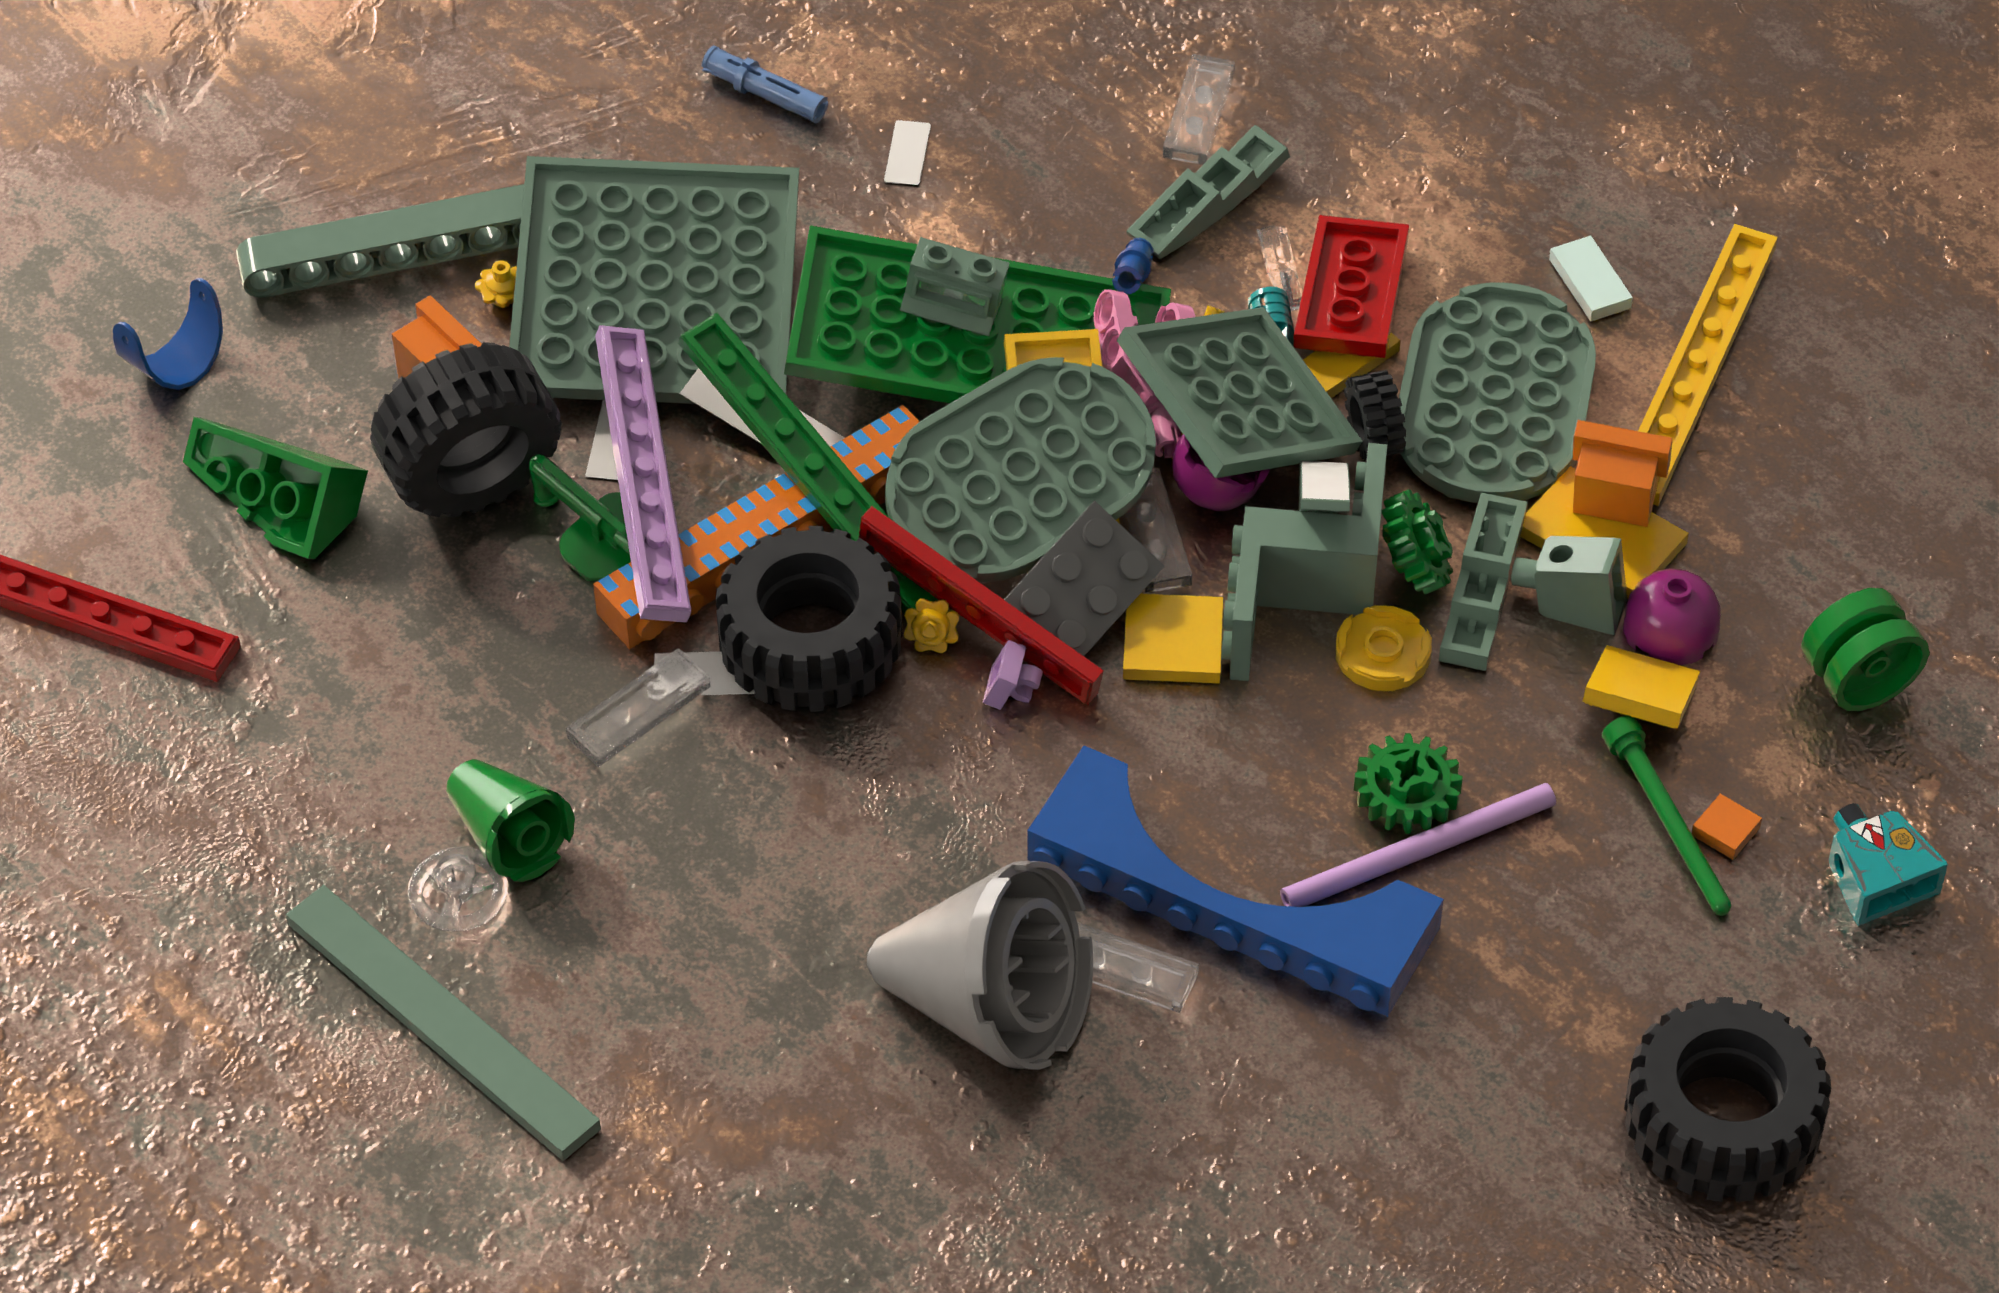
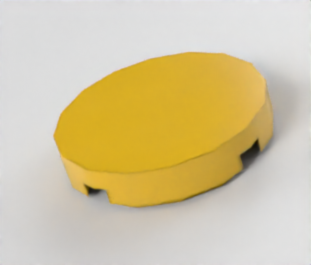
M1374 605L1364 608L1363 613L1355 617L1352 614L1346 618L1336 634L1335 659L1342 673L1355 684L1371 690L1395 691L1409 687L1424 676L1431 663L1432 637L1428 629L1425 631L1424 627L1420 625V619L1413 613L1395 606Z

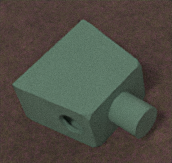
M1550 536L1545 540L1538 560L1517 557L1513 564L1511 574L1512 585L1536 589L1539 613L1544 617L1606 634H1616L1628 600L1620 538Z

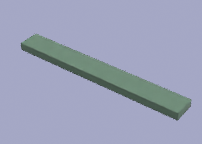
M322 885L286 914L287 924L562 1161L567 1159L601 1130L598 1117L325 885Z

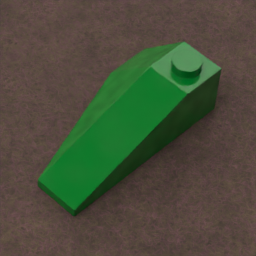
M200 417L193 418L183 458V463L216 493L224 494L238 507L237 512L245 520L253 521L265 532L264 537L273 546L308 559H315L357 516L368 470L341 460Z

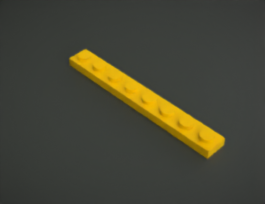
M1737 224L1733 225L1638 431L1672 438L1671 461L1667 478H1659L1653 505L1659 506L1774 254L1778 238L1776 236Z

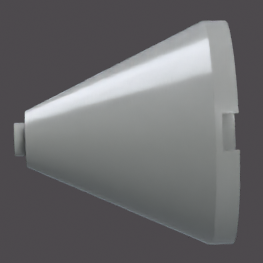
M1018 861L1006 865L879 936L868 951L867 967L878 985L997 1062L1014 1069H1043L1052 1065L1051 1059L1048 1058L1055 1051L1069 1050L1083 1024L1092 987L1093 944L1092 937H1080L1075 911H1084L1085 906L1076 886L1068 875L1059 867L1048 862Z

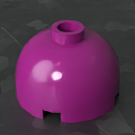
M1182 434L1176 444L1172 455L1173 477L1178 488L1194 504L1214 511H1229L1247 503L1256 494L1270 472L1269 469L1215 478L1184 434Z
M1673 568L1655 571L1638 582L1629 595L1624 614L1623 632L1628 644L1635 651L1637 645L1642 651L1649 653V657L1678 665L1692 664L1702 659L1704 652L1711 646L1713 648L1718 641L1721 619L1720 604L1711 586L1700 576L1687 570Z

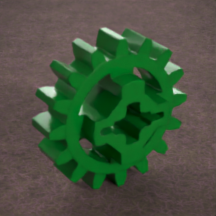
M1411 489L1384 500L1386 508L1381 510V513L1387 524L1383 525L1382 535L1390 550L1392 564L1400 574L1405 573L1407 582L1413 580L1415 590H1423L1424 594L1438 590L1451 583L1449 575L1453 573V569L1448 559L1452 558L1453 549L1452 544L1447 539L1443 528V520L1436 510L1430 511L1429 504L1427 502L1422 504L1420 494L1418 492L1413 494Z
M1405 733L1402 743H1396L1390 735L1386 736L1383 749L1375 744H1371L1368 746V757H1359L1357 772L1354 776V791L1358 792L1357 805L1358 807L1369 806L1368 819L1370 821L1376 820L1381 816L1385 818V829L1389 831L1396 823L1403 824L1405 834L1411 833L1413 824H1420L1425 831L1431 829L1433 818L1445 823L1448 821L1449 809L1457 810L1459 794H1461L1463 776L1458 775V760H1447L1448 748L1446 746H1441L1436 750L1431 749L1430 737L1426 736L1418 744L1413 743L1411 733Z

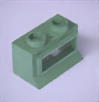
M920 237L910 264L900 311L989 336L1002 300L1010 263Z

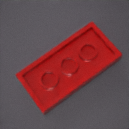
M1319 215L1294 331V348L1386 358L1408 243L1409 224Z

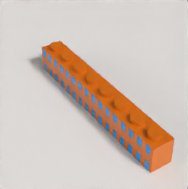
M901 405L830 447L878 504L885 503V486L891 457L902 438L920 421L904 405ZM786 472L679 534L691 606L690 616H693L703 606L716 599L717 588L721 585V576L726 567L731 563L735 564L734 557L747 546L751 549L755 548V541L768 534H771L772 538L779 536L782 529L796 527V531H807L809 526H823L825 532L833 531V528ZM631 562L593 583L597 615L629 650L645 640L655 638L662 630L676 623L674 621L640 619Z

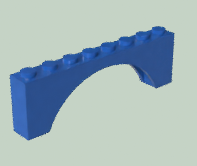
M1087 746L1082 747L1027 830V860L1054 864L1064 871L1069 878L1078 881L1090 891H1101L1123 901L1134 910L1146 911L1165 919L1177 929L1183 931L1190 930L1213 940L1223 949L1236 950L1259 960L1262 965L1271 970L1284 971L1304 980L1309 986L1317 990L1330 991L1350 1000L1360 1009L1373 1010L1387 1017L1441 926L1444 899L1398 879L1384 888L1360 898L1336 904L1309 907L1277 906L1235 897L1199 881L1171 861L1157 847L1143 828L1130 797L1128 764Z

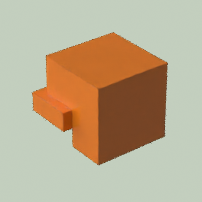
M431 295L415 304L417 319L392 333L398 379L401 376L406 378L413 372L412 368L422 361L427 363L435 359V354L448 350L453 352L459 350L460 345L470 343L477 347L482 345Z
M1577 420L1573 438L1572 460L1578 461L1574 478L1573 513L1648 527L1659 478H1667L1671 461L1672 438Z

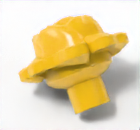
M497 261L492 265V269L481 271V279L475 282V289L482 294L484 303H493L501 308L513 304L517 266L510 268L508 262Z
M920 598L916 602V609L909 608L905 611L904 616L907 627L904 637L909 641L916 640L914 646L918 652L933 650L938 653H944L947 650V643L958 641L959 634L956 625L960 615L956 611H948L949 604L946 600L941 599L932 602L925 598Z

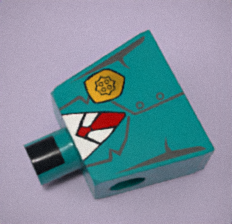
M1852 803L1844 806L1834 815L1833 822L1840 831L1833 836L1829 865L1851 915L1858 926L1941 893L1948 863L1899 812L1889 811L1868 819L1860 806Z

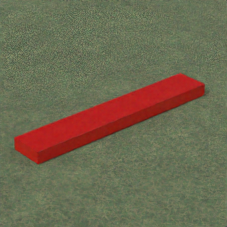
M873 506L861 517L858 539L861 538L874 547V554L878 552L882 554L893 568L938 600H946L949 608L956 611L1001 645L1005 646L1006 642L1010 640L1026 646L1023 660L1029 665L1041 669L1043 675L1084 704L1089 705L1097 696L1104 670Z
M0 555V607L215 682L220 680L241 648L239 637Z

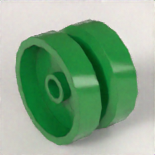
M1866 588L1850 593L1831 604L1816 617L1805 632L1801 643L1803 657L1815 674L1824 679L1827 691L1838 706L1846 711H1864L1879 706L1897 696L1915 681L1925 668L1930 655L1928 642L1916 626L1906 620L1905 611L1894 596L1883 588Z

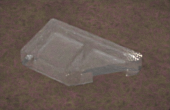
M1271 225L1257 229L1267 275L1274 287L1286 291L1291 311L1298 310L1300 308L1302 292L1287 228L1285 226Z

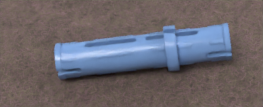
M714 45L708 49L703 58L702 71L733 84L735 90L741 93L750 92L809 119L813 123H818L825 115L828 107L827 97L759 67L757 61L751 58L741 59Z

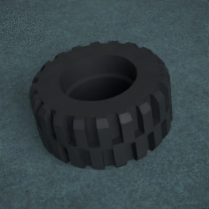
M483 342L480 347H477L470 343L460 345L459 350L453 352L445 350L435 354V359L427 363L422 361L412 368L413 372L406 378L401 376L392 385V392L384 394L379 402L378 412H374L371 425V446L398 496L413 510L435 517H440L442 513L448 517L461 516L462 512L465 511L476 513L485 510L486 505L493 502L499 504L508 499V494L516 489L520 491L529 484V479L531 478L529 463L532 456L542 454L546 457H553L561 433L562 422L559 409L528 357L522 355L520 351L505 345L501 346L495 343Z
M809 526L807 531H796V527L782 529L779 536L772 538L771 534L759 538L755 541V548L751 549L747 546L734 557L735 564L731 563L726 567L721 576V585L717 588L716 612L719 649L722 652L723 663L727 671L735 675V682L749 693L754 689L755 698L770 705L773 701L779 702L782 709L797 711V707H809L810 712L824 711V706L835 704L836 708L852 703V697L857 694L860 698L864 697L875 689V680L881 683L890 674L892 664L898 660L901 651L902 610L900 585L897 575L891 571V564L879 552L874 554V547L861 538L857 541L851 540L850 533L835 529L834 533L825 532L823 526ZM808 604L829 606L848 616L847 619L837 626L815 633L793 632L771 622L774 617L787 609Z
M1716 997L1715 1003L1706 1004L1704 999L1688 1002L1683 1012L1679 1008H1674L1662 1015L1660 1025L1658 1023L1650 1025L1642 1035L1641 1045L1635 1049L1625 1097L1624 1110L1627 1112L1625 1119L1627 1133L1629 1137L1635 1140L1634 1149L1641 1160L1646 1163L1652 1160V1172L1665 1182L1670 1178L1678 1182L1677 1189L1693 1195L1694 1190L1708 1194L1706 1200L1719 1202L1723 1201V1196H1735L1736 1202L1754 1200V1195L1757 1192L1761 1191L1763 1196L1766 1197L1781 1191L1784 1181L1787 1184L1794 1183L1804 1174L1805 1166L1813 1162L1818 1152L1830 1105V1075L1825 1071L1826 1060L1821 1050L1816 1046L1810 1048L1812 1037L1799 1025L1795 1028L1789 1025L1790 1018L1775 1009L1773 1013L1762 1010V1003L1748 999L1747 1004L1733 1003V997ZM1704 1078H1731L1755 1088L1766 1098L1773 1110L1762 1117L1749 1121L1733 1122L1720 1120L1703 1113L1693 1106L1684 1096L1682 1089L1688 1084Z

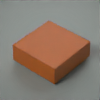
M1720 793L1693 824L1692 835L1734 860L1760 829L1762 817Z

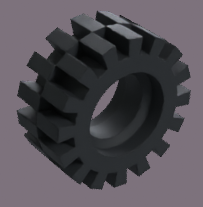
M1387 370L1348 378L1345 382L1347 388H1344V395L1347 398L1345 409L1348 410L1349 414L1347 421L1363 441L1357 449V452L1360 451V457L1367 460L1368 443L1387 444L1386 456L1403 453V448L1406 446L1404 439L1406 437V429L1403 426L1405 417L1401 413V398L1397 397L1398 389L1396 384H1393L1391 374H1388Z

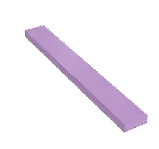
M599 325L595 338L640 619L687 623L691 614V606L645 332L641 329Z

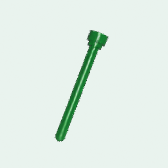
M1628 715L1613 720L1602 731V738L1611 754L1619 756L1621 760H1627L1711 909L1717 915H1726L1731 910V901L1645 754L1646 744L1644 740L1646 734L1637 718Z

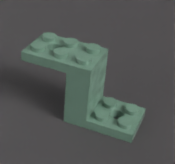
M1368 443L1367 462L1357 461L1354 490L1364 491V493L1354 492L1352 516L1245 506L1243 526L1234 525L1232 554H1239L1240 556H1232L1228 573L1227 591L1236 593H1228V599L1225 600L1223 619L1224 634L1221 659L1231 660L1230 680L1249 681L1257 606L1355 615L1363 613L1364 608L1373 606L1387 444Z

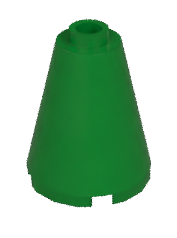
M477 759L468 760L460 764L453 770L446 786L447 795L494 872L502 877H510L515 882H524L541 876L561 858L556 852L564 839L570 843L574 834L575 823L572 808L561 795Z

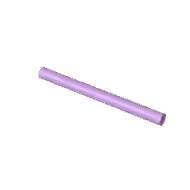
M1548 783L1541 784L1284 887L1280 890L1284 906L1305 907L1556 805L1554 792Z

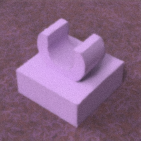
M1010 640L1006 642L991 667L983 699L984 704L1001 710L1009 696L1018 701L1029 703L1033 688H1039L1043 671L1036 666L1022 664L1026 646Z

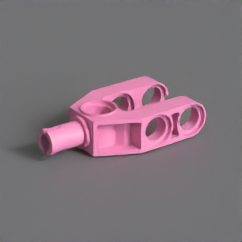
M1109 289L1104 290L1098 297L1094 310L1095 329H1098L1102 367L1121 377L1140 396L1149 411L1156 436L1155 454L1161 457L1163 455V447L1164 457L1172 458L1176 444L1181 438L1180 429L1117 342L1124 327L1138 325L1137 316L1132 315L1130 300L1126 293ZM1169 303L1167 306L1160 307L1155 323L1195 317L1193 308L1188 305Z

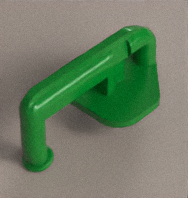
M542 454L532 456L529 468L535 503L542 507H548L560 499L580 516L563 533L560 539L559 547L563 560L583 578L592 582L599 581L630 563L631 558L620 492L606 494L597 500L548 457Z

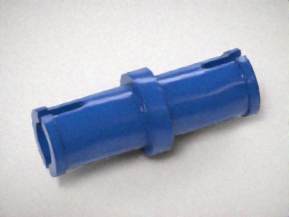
M1135 238L1126 245V248L1117 256L1113 273L1115 278L1112 279V284L1117 291L1132 294L1140 288L1141 282H1144L1149 276L1153 259L1151 255L1154 253V248L1146 239Z

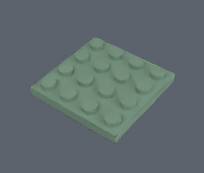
M1264 307L1124 327L1117 339V342L1132 364L1137 368L1157 399L1162 403L1215 478L1300 464V461L1312 462L1352 455L1356 453L1363 442Z

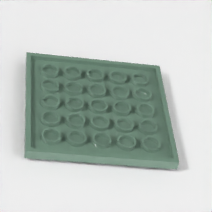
M527 156L509 347L520 351L522 355L528 357L552 398L605 400L595 338L599 325L641 329L645 332L656 402L696 404L679 394L698 369L697 365L678 344L679 337L710 316L718 313L785 394H787L788 375H784L790 341L799 168Z

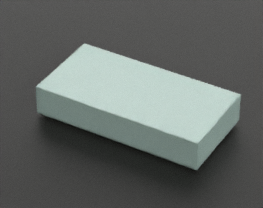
M1592 236L1550 249V262L1590 322L1631 309L1633 297Z

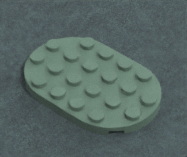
M1492 282L1467 286L1459 289V295L1443 303L1437 300L1430 305L1414 327L1399 394L1402 402L1400 407L1401 413L1405 417L1403 426L1406 429V437H1404L1406 446L1403 448L1404 451L1401 453V456L1409 468L1422 481L1445 496L1473 503L1479 502L1481 493L1521 501L1545 493L1570 466L1574 467L1577 461L1572 460L1574 432L1577 420L1586 421L1596 362L1594 340L1585 322L1580 324L1567 311V304L1555 296L1533 287L1514 283Z
M1052 357L1032 360L1017 365L917 423L902 438L891 457L887 473L885 502L888 517L978 582L1001 581L1022 575L1033 568L1094 500L1115 520L1124 515L1139 500L1148 485L1154 466L1156 436L1151 416L1140 396L1127 382L1112 371L1092 363L1091 367L1077 363L1064 362V357Z

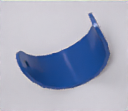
M196 278L190 284L188 312L180 329L167 344L155 353L147 356L144 355L137 333L126 322H119L113 327V342L117 354L160 386L175 390L195 385L209 372L219 354L223 335L222 314L216 292L203 278Z

